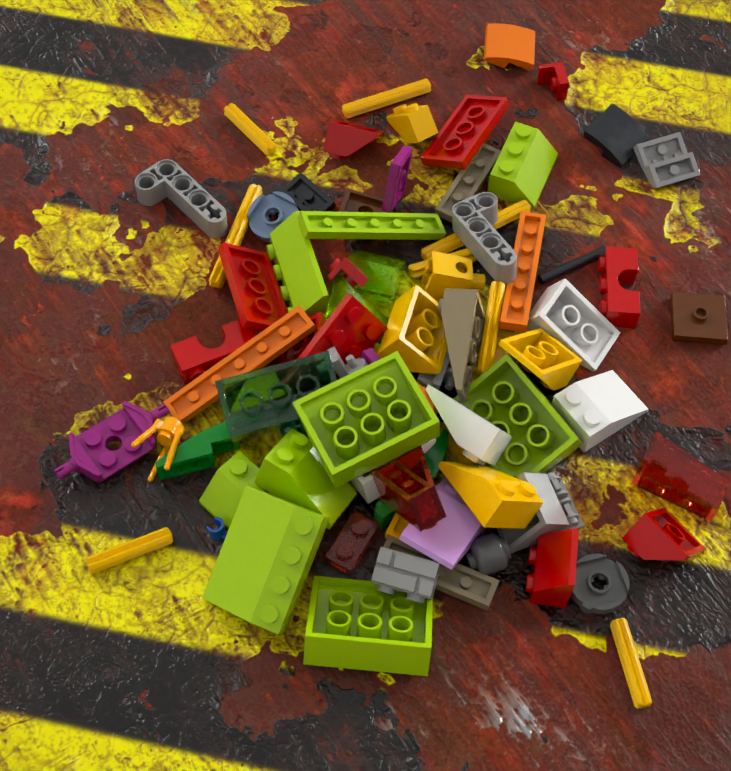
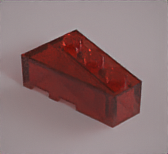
M656 431L631 484L711 522L722 503L730 481Z
M422 446L399 456L371 472L382 501L420 532L434 527L438 521L447 517Z

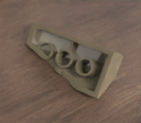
M445 288L443 299H439L438 314L442 316L456 391L460 402H466L472 381V367L470 365H476L477 362L476 347L481 346L486 316L478 290Z

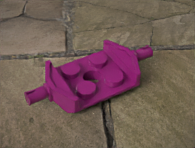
M122 402L123 409L76 437L72 432L68 434L71 458L68 462L54 469V472L60 480L76 470L77 473L81 472L95 482L104 481L157 448L155 432L135 448L131 447V443L148 430L156 419H161L170 414L168 407L163 403L153 411L145 412V410L129 402ZM118 441L122 443L121 447L115 451L107 449L110 442Z

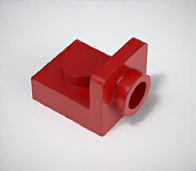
M563 63L540 65L537 75L538 85L549 84L550 91H554L557 101L566 100L569 80Z
M338 257L327 268L331 272L327 276L330 281L341 270L345 272L343 278L353 287L358 284L362 288L370 280L347 257L343 260Z

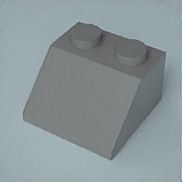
M523 472L517 477L532 484L544 503L525 529L496 528L499 536L505 538L511 553L535 545L538 536L562 531L570 525L547 474Z

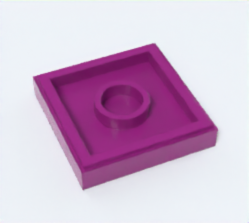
M404 145L390 164L381 209L383 211L391 212L404 194L413 147Z

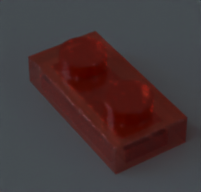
M354 510L326 553L325 562L351 575L380 529V523Z

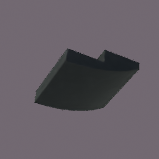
M613 103L584 131L583 138L603 149L601 155L603 158L621 169L635 155L633 147L649 141L650 138L630 115Z
M301 172L285 187L279 185L273 191L289 195L294 200L299 211H331L336 207L335 202Z

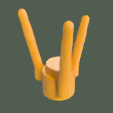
M166 417L163 421L156 419L148 430L131 443V447L135 448L156 431V439L163 445L156 462L164 457L169 450L164 465L165 470L170 469L180 438L185 431L182 422L174 417ZM154 464L148 477L149 482H152L158 473L156 464Z

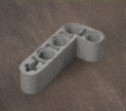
M163 159L135 178L137 198L142 205L152 206L168 197L209 237L216 239L227 234L228 224L225 208L173 160Z
M482 192L454 204L452 207V229L457 237L494 280L504 282L505 284L515 281L517 276V254L492 226L497 222V196L490 192Z

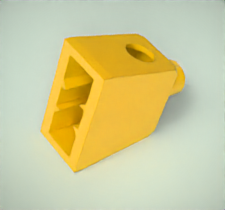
M432 251L421 277L420 285L422 290L439 302V299L444 297L445 288L483 290L485 287V274L473 273L472 261L469 258Z

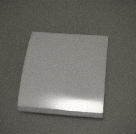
M681 132L643 142L633 147L637 159L654 189L700 175L693 152H687Z

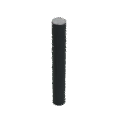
M602 246L538 275L539 283L543 285L598 260L599 257H603L606 247Z

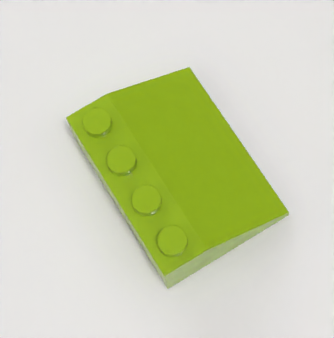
M398 351L292 402L321 464L335 488L440 436V421Z
M508 353L471 383L466 402H460L458 395L453 398L512 436L511 441L495 466L488 463L492 469L516 477L523 472L544 474L584 443Z
M246 485L202 598L276 634L286 632L330 517Z
M314 576L305 632L303 664L428 676L432 648L433 598H425L424 603L406 599L407 592L396 589L394 595L378 591V584L371 581Z

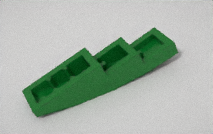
M261 410L229 419L204 430L178 445L169 470L164 469L168 454L155 462L159 480L214 467V456L239 450V439L264 433V420Z

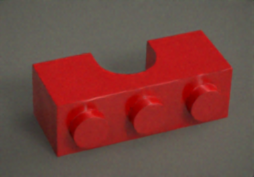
M606 246L603 257L598 258L597 271L602 272V278L599 279L598 293L602 294L599 312L614 327L635 328L641 314L640 291H629L620 285L634 284L638 272L637 249Z
M239 319L221 326L224 343L217 348L209 349L203 347L196 336L170 345L173 362L184 385L192 382L255 337L254 330L242 328Z

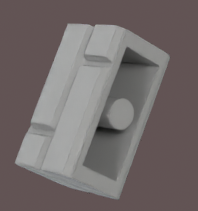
M381 547L371 582L378 584V591L394 595L397 589L407 592L406 599L424 603L425 598H433L441 564Z

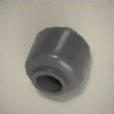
M489 533L476 538L471 544L470 552L465 554L469 568L477 569L478 572L484 575H491L506 569L508 560L512 558L505 538L503 536L499 537L495 533Z

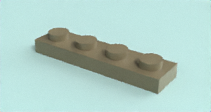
M483 143L466 169H461L435 208V214L452 223V207L454 204L478 194L489 177L501 150Z
M391 535L388 536L383 546L437 562ZM459 563L452 570L441 564L435 589L488 611L500 580L484 575Z

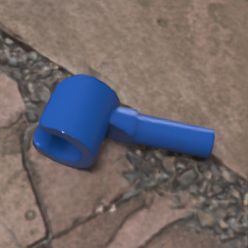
M215 517L213 518L214 522L220 528L213 530L207 526L210 537L213 540H225L228 533L225 524L221 518Z

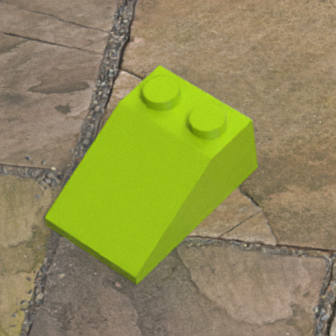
M293 428L265 456L254 482L276 497L330 517L326 527L328 529L334 525L357 494L348 482L337 488L333 486L310 439Z

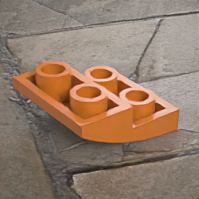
M487 24L484 61L504 69L508 63L530 71L534 66L535 31L510 24Z

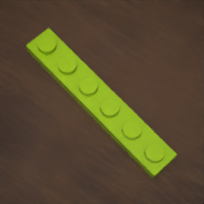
M300 211L297 217L305 239L441 240L446 235L438 214Z

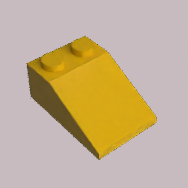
M542 328L501 339L498 343L511 357L520 363V367L523 370L535 375L540 379V383L544 387L553 391L567 386L583 361Z
M440 461L438 464L439 469L484 528L525 529L544 503L536 493V488L529 482L487 466Z

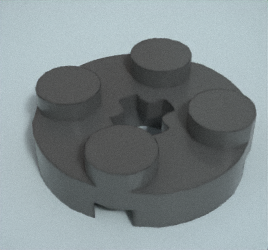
M589 554L577 561L575 587L571 597L579 605L581 611L587 614H607L615 611L624 603L630 581L625 568L618 561L613 562L603 554ZM594 578H598L600 582L604 581L606 583L602 590L592 586Z

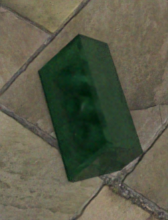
M329 351L215 381L232 443L302 424L292 402L337 381Z

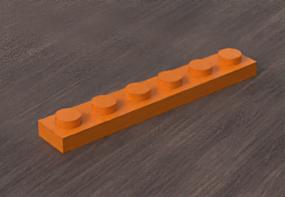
M521 211L514 251L517 254V276L515 281L507 284L499 329L524 333L527 331L546 214Z
M298 305L163 403L168 407L174 418L185 424L245 381L247 376L255 374L317 329L315 324L301 306Z

